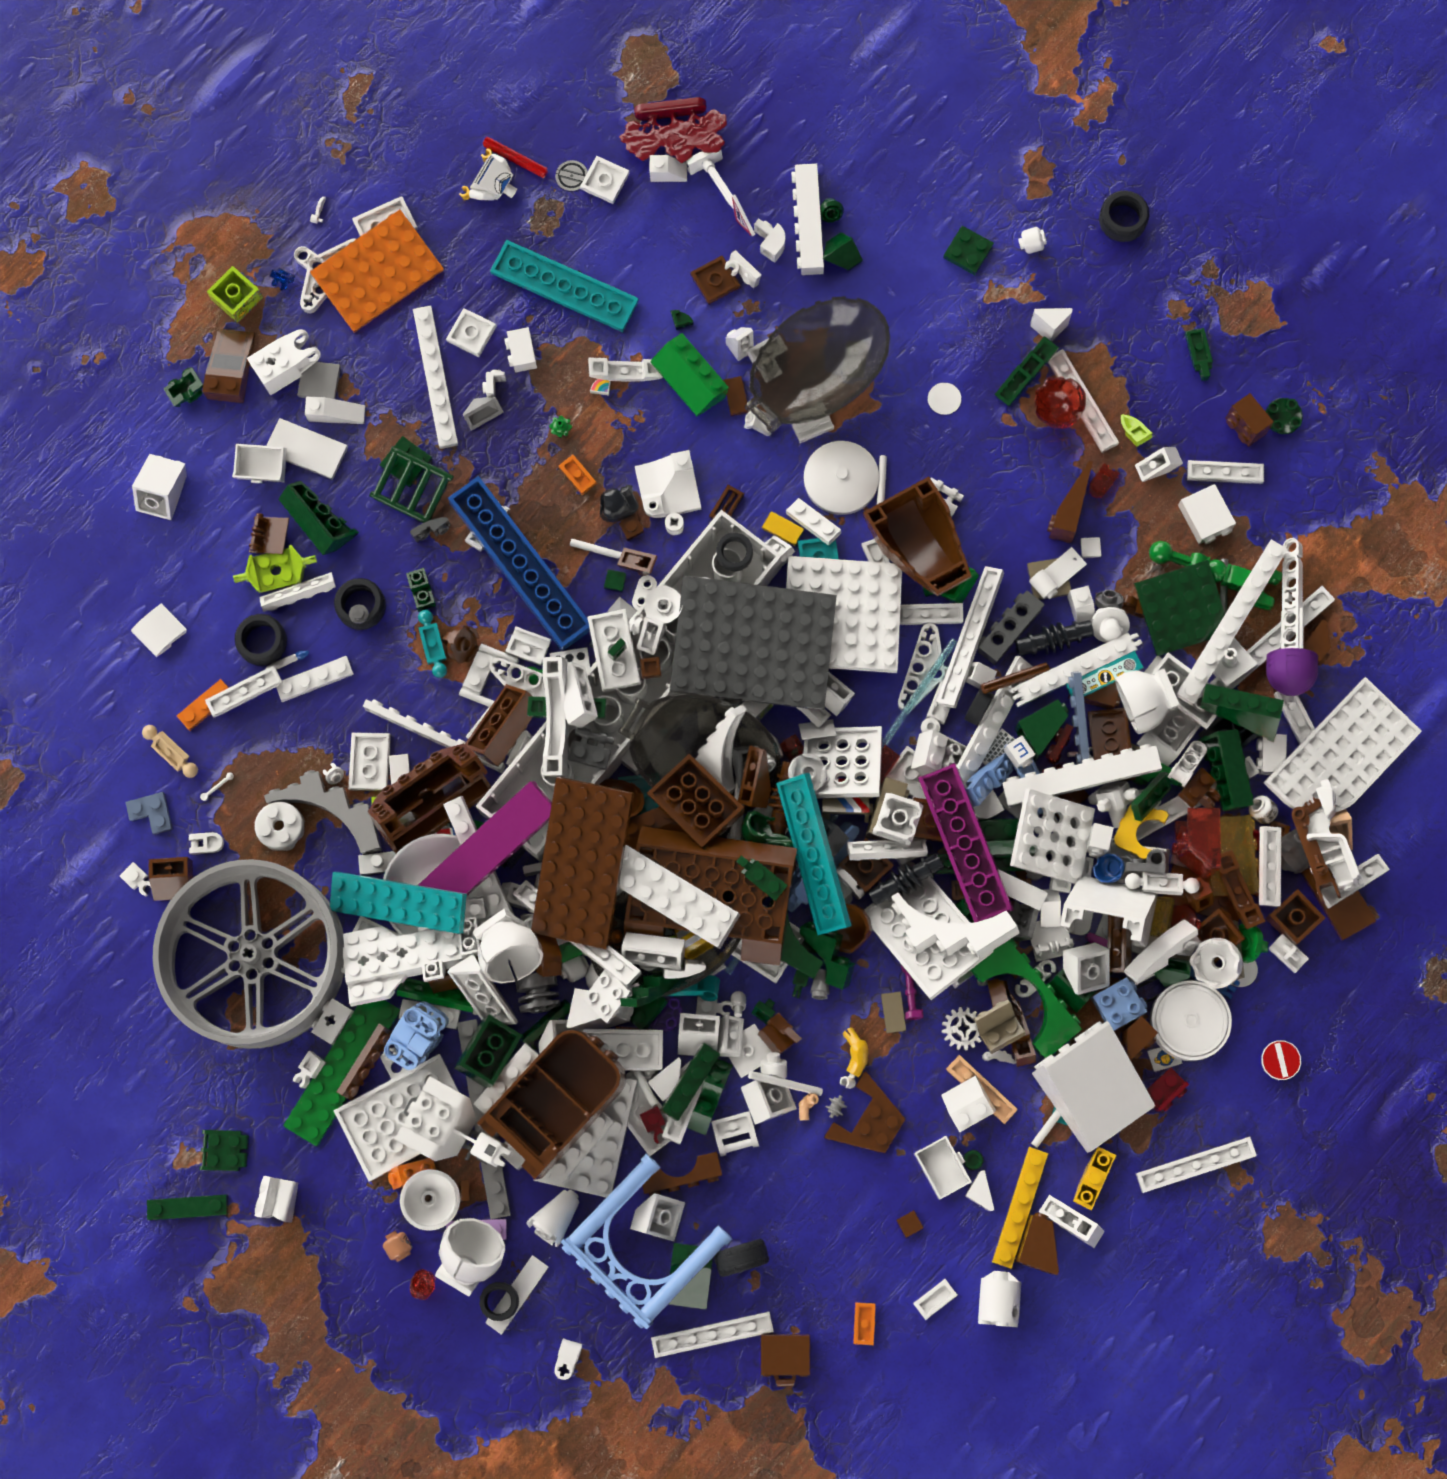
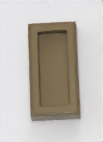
M901 991L881 994L886 1034L906 1031Z

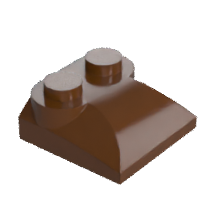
M1222 907L1218 908L1196 927L1198 929L1197 937L1201 943L1212 938H1223L1237 946L1245 939L1234 924L1231 914L1223 910ZM1215 957L1214 962L1217 963L1220 958Z

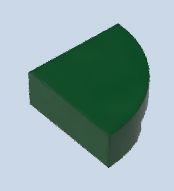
M679 310L670 311L676 330L694 325L692 318L686 313Z

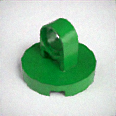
M1243 924L1239 925V931L1245 938L1241 942L1244 963L1253 962L1259 957L1260 953L1268 952L1269 942L1263 941L1262 932L1257 926L1246 929Z

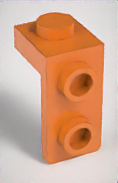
M426 1158L392 1168L388 1172V1180L393 1190L403 1187L411 1176L420 1171L436 1170L434 1160Z

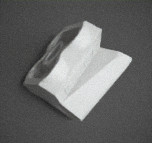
M886 793L872 833L904 845H910L916 832L923 805L895 794Z
M263 1176L259 1198L255 1207V1216L262 1218L274 1216L281 1221L292 1223L299 1183Z

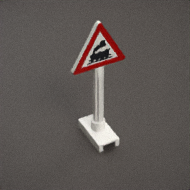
M720 150L717 153H704L701 151L689 158L686 163L689 166L687 170L690 175L702 169L708 172L728 204L734 209L736 221L751 236H754L755 233L736 195L731 194L715 169L714 163L723 159L722 151Z

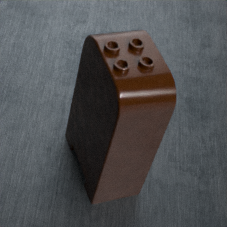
M575 1030L563 1031L557 1035L477 1122L491 1137L501 1136L525 1159L521 1166L534 1180L542 1179L616 1099L626 1085V1072L617 1061L619 1057L612 1050L609 1051L602 1047L604 1042L597 1036H590L586 1032Z

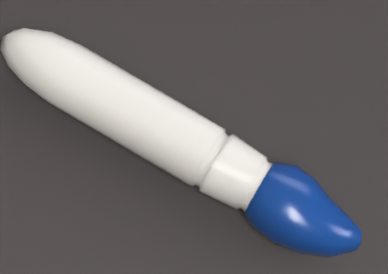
M298 651L296 654L268 665L266 669L274 665L277 670L292 662L304 659L309 651Z

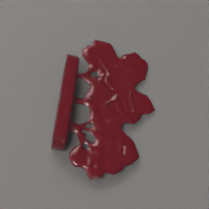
M701 97L639 104L634 108L635 118L640 121H649L643 125L636 121L628 122L625 125V132L619 138L621 142L626 143V150L635 154L642 161L650 158V155H654L660 146L666 147L667 154L676 156L680 163H684L692 157L695 147L704 153H717L721 150L725 141L717 132L727 125V118L725 114H721L715 109L710 110L705 116H698L697 114L704 113L707 108L706 100ZM690 115L688 121L676 119V117ZM671 118V123L667 126H661L656 123V119ZM650 124H652V130L649 133H645L646 127H651Z

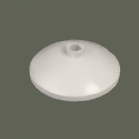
M428 1169L414 1174L404 1184L400 1194V1207L404 1217L411 1225L422 1230H436L446 1226L455 1217L460 1205V1193L456 1183L449 1175L439 1170ZM426 1195H431L430 1201H425Z

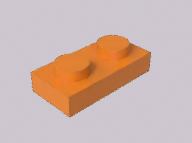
M571 455L558 465L559 469L581 495H584L597 484L574 455Z
M855 1302L853 1344L874 1345L876 1304Z

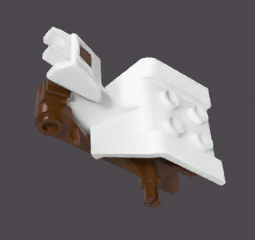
M1328 779L1321 781L1322 787L1316 789L1319 799L1313 797L1314 803L1309 800V806L1305 802V806L1296 807L1291 813L1311 867L1310 870L1315 878V887L1322 904H1325L1321 893L1323 888L1334 886L1336 894L1340 899L1342 897L1339 889L1348 891L1357 886L1365 887L1345 836L1330 833V820L1336 814V793ZM1329 868H1330V870H1331V872H1332V874H1333L1335 880L1332 878L1331 873H1330V871H1329Z

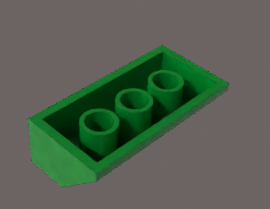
M683 333L668 341L650 361L696 417L726 397L729 387Z

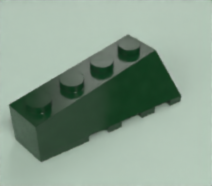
M302 481L288 484L278 500L322 555L337 551L358 535L359 532L354 528L351 530L346 525L347 521L342 517L338 518L331 512L332 508L328 504L321 503L318 500L319 496Z
M1206 684L1200 708L1220 718H1225L1239 727L1242 726L1274 743L1284 700Z
M1238 729L1218 731L1198 739L1207 747L1204 759L1205 762L1209 761L1212 770L1209 773L1216 780L1217 786L1215 789L1221 796L1220 803L1223 811L1253 806V794L1249 784V775L1246 770L1245 756L1243 755Z

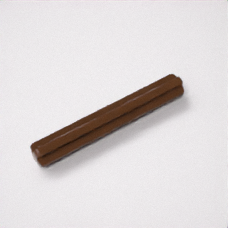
M1042 663L985 682L980 687L982 692L986 694L1036 677L1049 671L1050 668L1048 663Z

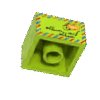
M233 266L207 291L211 300L237 323L263 298L260 290Z

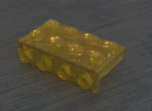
M1251 815L1205 818L1209 879L1213 890V897L1228 896L1213 857L1229 850L1233 851L1238 861L1239 870L1250 894L1258 893L1259 877L1257 878L1256 870L1259 869L1258 858H1255L1257 841L1253 838V831L1255 830L1254 819L1251 818Z

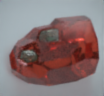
M796 734L780 744L782 752L789 762L795 757L804 754V746Z

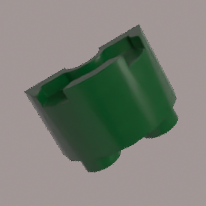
M191 367L182 372L181 379L171 380L168 386L164 388V391L174 407H181V403L188 401L190 404L203 394L201 391L203 383L196 371Z

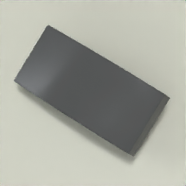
M447 517L437 518L415 527L410 533L413 539L418 542L419 540H425L431 531L436 537L439 534L443 535L449 530L451 524Z

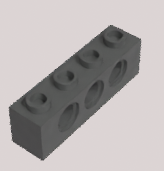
M1027 590L1024 594L1020 593L1013 601L1015 605L1011 609L1008 607L1001 615L1003 619L999 623L996 621L990 628L991 633L988 637L984 635L979 642L977 652L994 666L1011 648L1015 640L1027 629L1045 605ZM1023 609L1026 615L1019 616L1016 611ZM1010 623L1014 626V630H1007L1004 625ZM998 637L1002 640V644L997 645L992 639Z

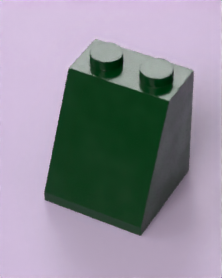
M1059 699L1020 720L1016 725L1015 732L1018 737L1023 736L1035 753L1034 762L1038 761L1068 717L1067 713L1069 711L1064 703H1060Z

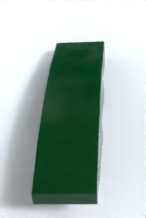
M1044 336L1033 351H1030L1022 363L1014 369L994 395L1010 406L1054 356L1059 347Z
M663 973L644 976L643 985L632 987V996L620 998L621 1006L639 1007L648 1004L670 990L680 978H664Z

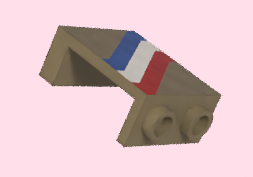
M836 779V781H838V782H843V781L846 780V779ZM873 797L822 798V817L830 821V814L865 815V822L869 823V815H873V804L869 803V798Z

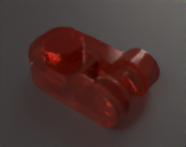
M1104 463L1091 481L1089 493L1095 498L1103 497L1120 473L1116 470H1111L1109 465ZM1104 474L1110 478L1108 481L1102 478Z

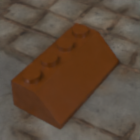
M506 684L465 745L487 763L499 767L532 719V717L527 716L528 696L532 695L523 689Z

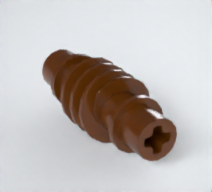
M783 761L781 773L777 774L779 782L789 779L788 768L791 762ZM771 788L773 792L777 793L776 795L769 796L775 803H768V806L773 808L771 810V817H775V820H767V823L770 825L772 833L785 836L788 825L778 788Z

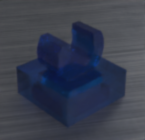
M281 268L272 269L270 277L274 278L272 286H277L278 282H280L281 291L286 290L288 284L293 283L295 275Z

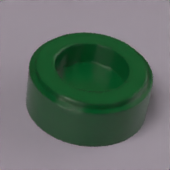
M970 1150L963 1157L965 1161L963 1164L969 1170H977L983 1164V1156L979 1151Z

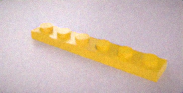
M1028 1147L992 1259L993 1263L1012 1269L1048 1156L1046 1152Z

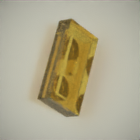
M1157 897L1150 936L1160 937L1170 929L1175 899L1171 897Z

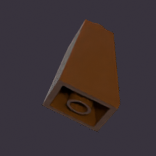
M1037 1212L1035 1215H1029L1015 1262L1052 1275H1058L1059 1267L1053 1221L1048 1220L1049 1216Z

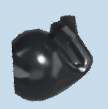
M632 485L621 487L620 490L610 488L604 491L600 497V518L607 522L621 521L634 514L639 508V504L633 495Z

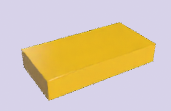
M772 511L762 526L763 530L793 546L796 545L804 531V528Z

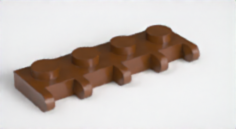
M378 1024L337 1090V1093L351 1101L355 1099L354 1096L358 1093L360 1085L363 1086L365 1083L363 1080L369 1075L370 1069H374V1062L379 1059L381 1051L384 1052V1046L392 1034L391 1030Z

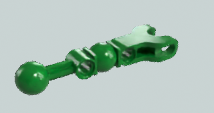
M1166 541L1154 542L1149 548V556L1156 564H1165L1170 561L1186 567L1208 560L1215 583L1220 582V585H1227V588L1237 592L1240 591L1251 573V570L1231 564L1226 566L1224 562L1218 559L1210 560L1211 557L1201 553H1192L1191 557L1173 551L1171 545ZM1275 570L1267 584H1279L1282 581V573ZM1263 590L1253 607L1271 610L1274 607L1275 600Z

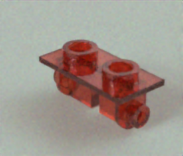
M884 745L882 748L880 785L900 758V755L887 745Z

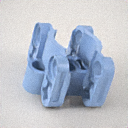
M421 1001L404 1012L384 1047L385 1055L407 1070L416 1068L428 1059L429 1053L441 1042L444 1035L440 1031L448 1025L447 1015L425 1001ZM424 1006L427 1009V1013L418 1007ZM439 1017L441 1018V1023H442V1024L439 1023V1021L437 1020V1018H439ZM391 1044H394L398 1052L397 1055L390 1052L389 1047Z

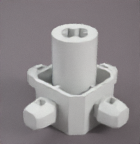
M1121 781L1101 786L1096 792L1088 796L1090 804L1097 805L1099 811H1108L1113 827L1119 828V823L1124 818L1128 809L1127 805L1140 794L1137 789L1130 788L1127 781Z

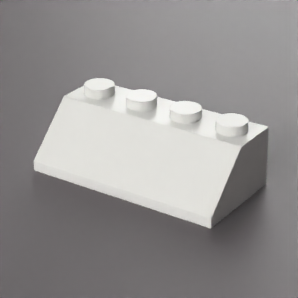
M1167 653L1151 674L1155 675L1157 671L1165 669L1176 695L1191 669L1170 653ZM1203 690L1193 706L1177 697L1180 704L1177 708L1205 729L1217 717L1200 708Z

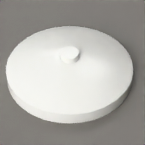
M834 441L827 443L810 456L805 466L804 485L809 498L817 507L831 514L847 515L863 509L871 502L878 489L879 471L874 458L865 448L853 442Z

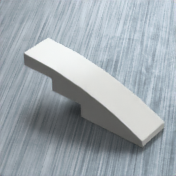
M1185 919L1179 922L1144 949L1124 970L1125 974L1138 983L1168 965L1170 957L1183 950L1185 942L1198 935V929Z

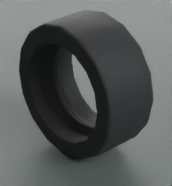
M729 533L718 542L716 548L717 560L726 570L733 572L741 571L751 563L753 547L749 538L745 535ZM730 542H740L746 548V556L742 561L732 563L724 557V547Z
M980 688L964 720L978 726L994 694L990 692L984 694Z
M495 1282L483 1289L479 1305L482 1313L487 1318L493 1321H503L515 1314L519 1306V1297L517 1291L511 1285L505 1282ZM497 1289L507 1291L511 1298L509 1309L501 1314L492 1312L487 1304L490 1293Z

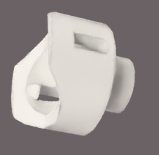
M768 1053L767 1059L760 1062L761 1073L777 1075L783 1079L787 1078V1061L780 1059V1053Z

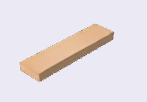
M960 1055L946 1068L960 1084L977 1076L996 1109L993 1115L1003 1124L1018 1110Z

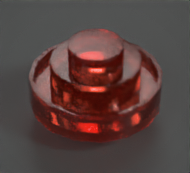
M425 1269L418 1270L410 1282V1293L412 1297L419 1300L427 1299L435 1288L433 1273Z

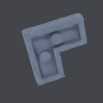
M164 792L125 802L131 822L149 817L151 830L154 835L173 830Z

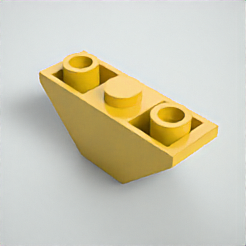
M1101 1147L1096 1148L1080 1179L1073 1202L1089 1210L1093 1209L1115 1160V1154Z

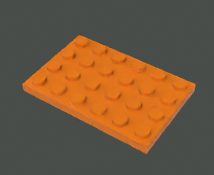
M399 209L311 270L310 274L353 333H355L444 271V268Z

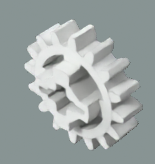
M959 1007L958 1013L955 1010H951L952 1016H945L948 1022H942L946 1029L941 1032L947 1033L944 1040L950 1039L949 1046L951 1047L956 1044L957 1050L963 1046L966 1051L968 1050V1045L972 1048L975 1047L974 1041L981 1042L974 1020L977 1012L969 1013L970 1008L963 1012L962 1008ZM966 1016L971 1018L974 1023L968 1022ZM957 1017L958 1023L956 1026L950 1027L952 1020ZM961 1023L964 1024V1027H968V1030L965 1031V1035L961 1030H958V1028H960ZM976 1031L974 1038L969 1041L968 1035L970 1032ZM956 1034L960 1037V1041L956 1040L952 1035Z

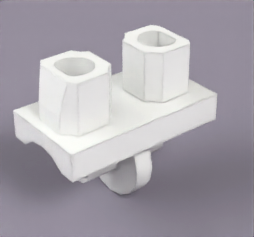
M1283 934L1268 948L1294 973L1309 959Z

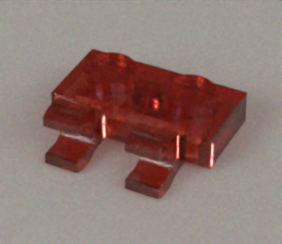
M1066 724L1065 728L1061 727L1054 738V741L1057 742L1056 745L1052 744L1045 755L1046 758H1049L1048 762L1054 765L1059 762L1064 746H1067L1070 741L1073 726Z

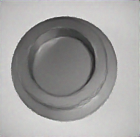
M355 605L349 611L351 621L356 624H362L368 619V610L363 605Z

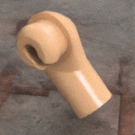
M809 1093L799 1102L800 1121L809 1120V1109L819 1101L816 1094Z

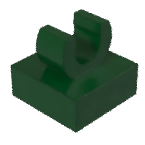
M770 998L765 1004L759 1000L752 1014L767 1025V1022L775 1014V1011L772 1010L775 1002Z

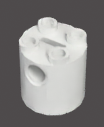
M993 1271L986 1277L981 1278L978 1324L1018 1327L1021 1282L1010 1272Z

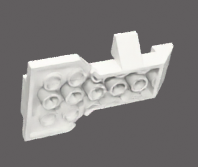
M476 916L465 918L462 934L418 927L420 932L396 936L382 926L343 934L345 980L348 985L349 1004L351 1007L390 999L395 993L394 990L407 977L423 974L424 982L442 979L445 976L446 969L452 968L472 954L475 957L478 956L480 941L473 933V930L478 927Z

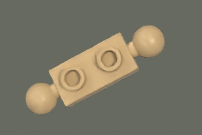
M146 725L143 728V737L147 740H153L151 747L175 770L180 771L182 769L183 774L188 778H193L197 775V765L188 763L189 755L163 731L158 733L153 725Z

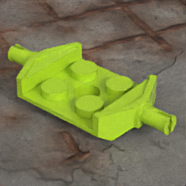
M289 545V548L284 549L283 554H263L255 557L249 555L246 572L233 575L235 583L245 580L250 582L258 593L301 583L306 565L317 563L315 555L305 558L301 557L294 547ZM274 567H281V572L278 575H273L272 569Z

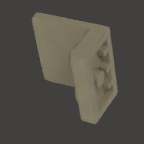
M1009 999L997 1003L992 1009L983 1011L974 1018L979 1035L991 1054L1026 1035L1015 1017Z

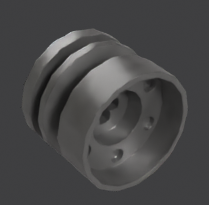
M532 973L520 980L515 978L517 992L526 993V996L519 998L518 1002L528 1003L519 1007L520 1012L541 1013L561 1006L560 1000H551L558 997L559 992L549 990L558 985L556 976L542 977L538 973Z

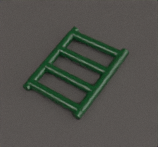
M392 446L390 458L375 490L371 491L369 497L422 523L432 520L431 518L448 482L453 480L454 476ZM400 457L408 461L390 499L381 493L397 458ZM416 465L425 471L408 507L398 503ZM433 473L442 479L425 515L416 512L415 508Z

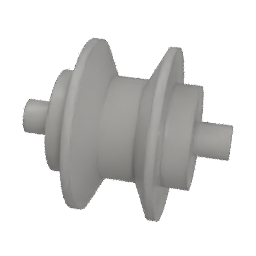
M840 1095L838 1098H829L831 1105L825 1106L828 1109L827 1112L831 1113L830 1118H833L834 1115L837 1117L839 1115L843 1116L841 1109L847 1108L844 1105L845 1102L842 1101L843 1097Z

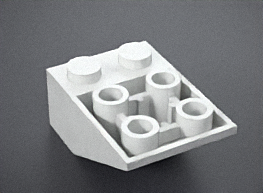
M935 730L920 733L911 769L927 775L953 763L958 764L967 746Z

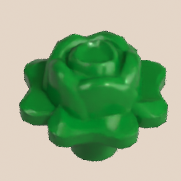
M559 416V418L554 417L553 422L549 425L550 429H552L551 434L557 435L559 438L563 435L568 436L569 431L572 429L570 419H565L563 416Z

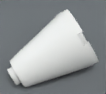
M570 1189L568 1191L563 1190L529 1218L526 1222L528 1227L530 1228L533 1225L536 1228L534 1231L536 1235L550 1245L555 1242V1247H558L578 1207L579 1200L577 1198L579 1196Z

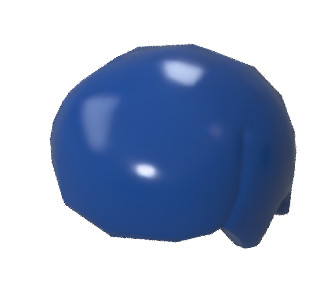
M1110 853L1099 857L1096 865L1093 867L1095 878L1104 883L1117 882L1125 871L1123 859L1117 854Z

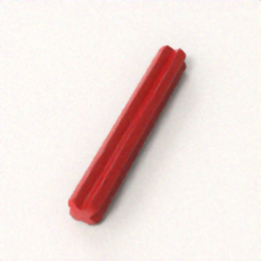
M490 137L484 139L483 146L542 178L547 175L548 169Z

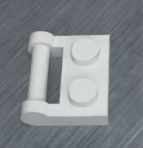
M750 1111L711 1121L721 1157L732 1151L753 1146V1148L759 1146ZM741 1134H750L749 1139L724 1145L722 1141L723 1139Z

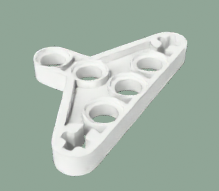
M350 239L319 255L302 246L295 250L294 257L297 263L307 269L300 305L304 312L314 313L327 298L325 293H316V288L319 285L310 274V271L313 270V264L316 262L323 263L356 239ZM301 252H306L308 257L300 260L298 255ZM312 301L313 306H306V302L310 303Z
M927 623L921 629L898 699V708L903 712L912 711L940 682L943 683L948 667L944 666L938 628L933 623ZM931 628L935 634L930 635L929 642L921 641V639H926L927 633L924 630L928 631ZM925 645L929 648V653L922 655L919 653L918 648ZM915 663H920L923 665V671L915 672L912 667ZM939 669L942 675L939 678H934L931 675V671ZM913 680L918 684V687L915 690H910L907 687V683ZM904 691L908 694H911L909 703H911L912 705H908L907 707H904V703L901 702L905 701L907 697V694H904Z
M494 658L490 662L491 672L504 686L508 684L523 689L534 697H546L543 673L503 658ZM501 661L502 666L508 667V664H510V667L507 671L499 669L497 672L495 664ZM516 667L521 670V676L517 679L512 676V670ZM532 674H536L539 678L536 685H532L529 682V677Z

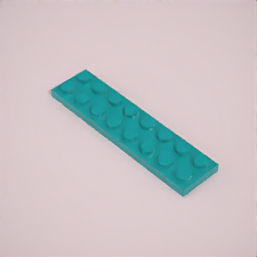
M508 240L505 241L490 270L492 275L621 332L626 328L639 302V298Z
M810 773L776 783L793 847L797 848L796 858L817 935L852 926Z
M333 872L330 908L332 911L462 934L464 931L467 894L343 872Z

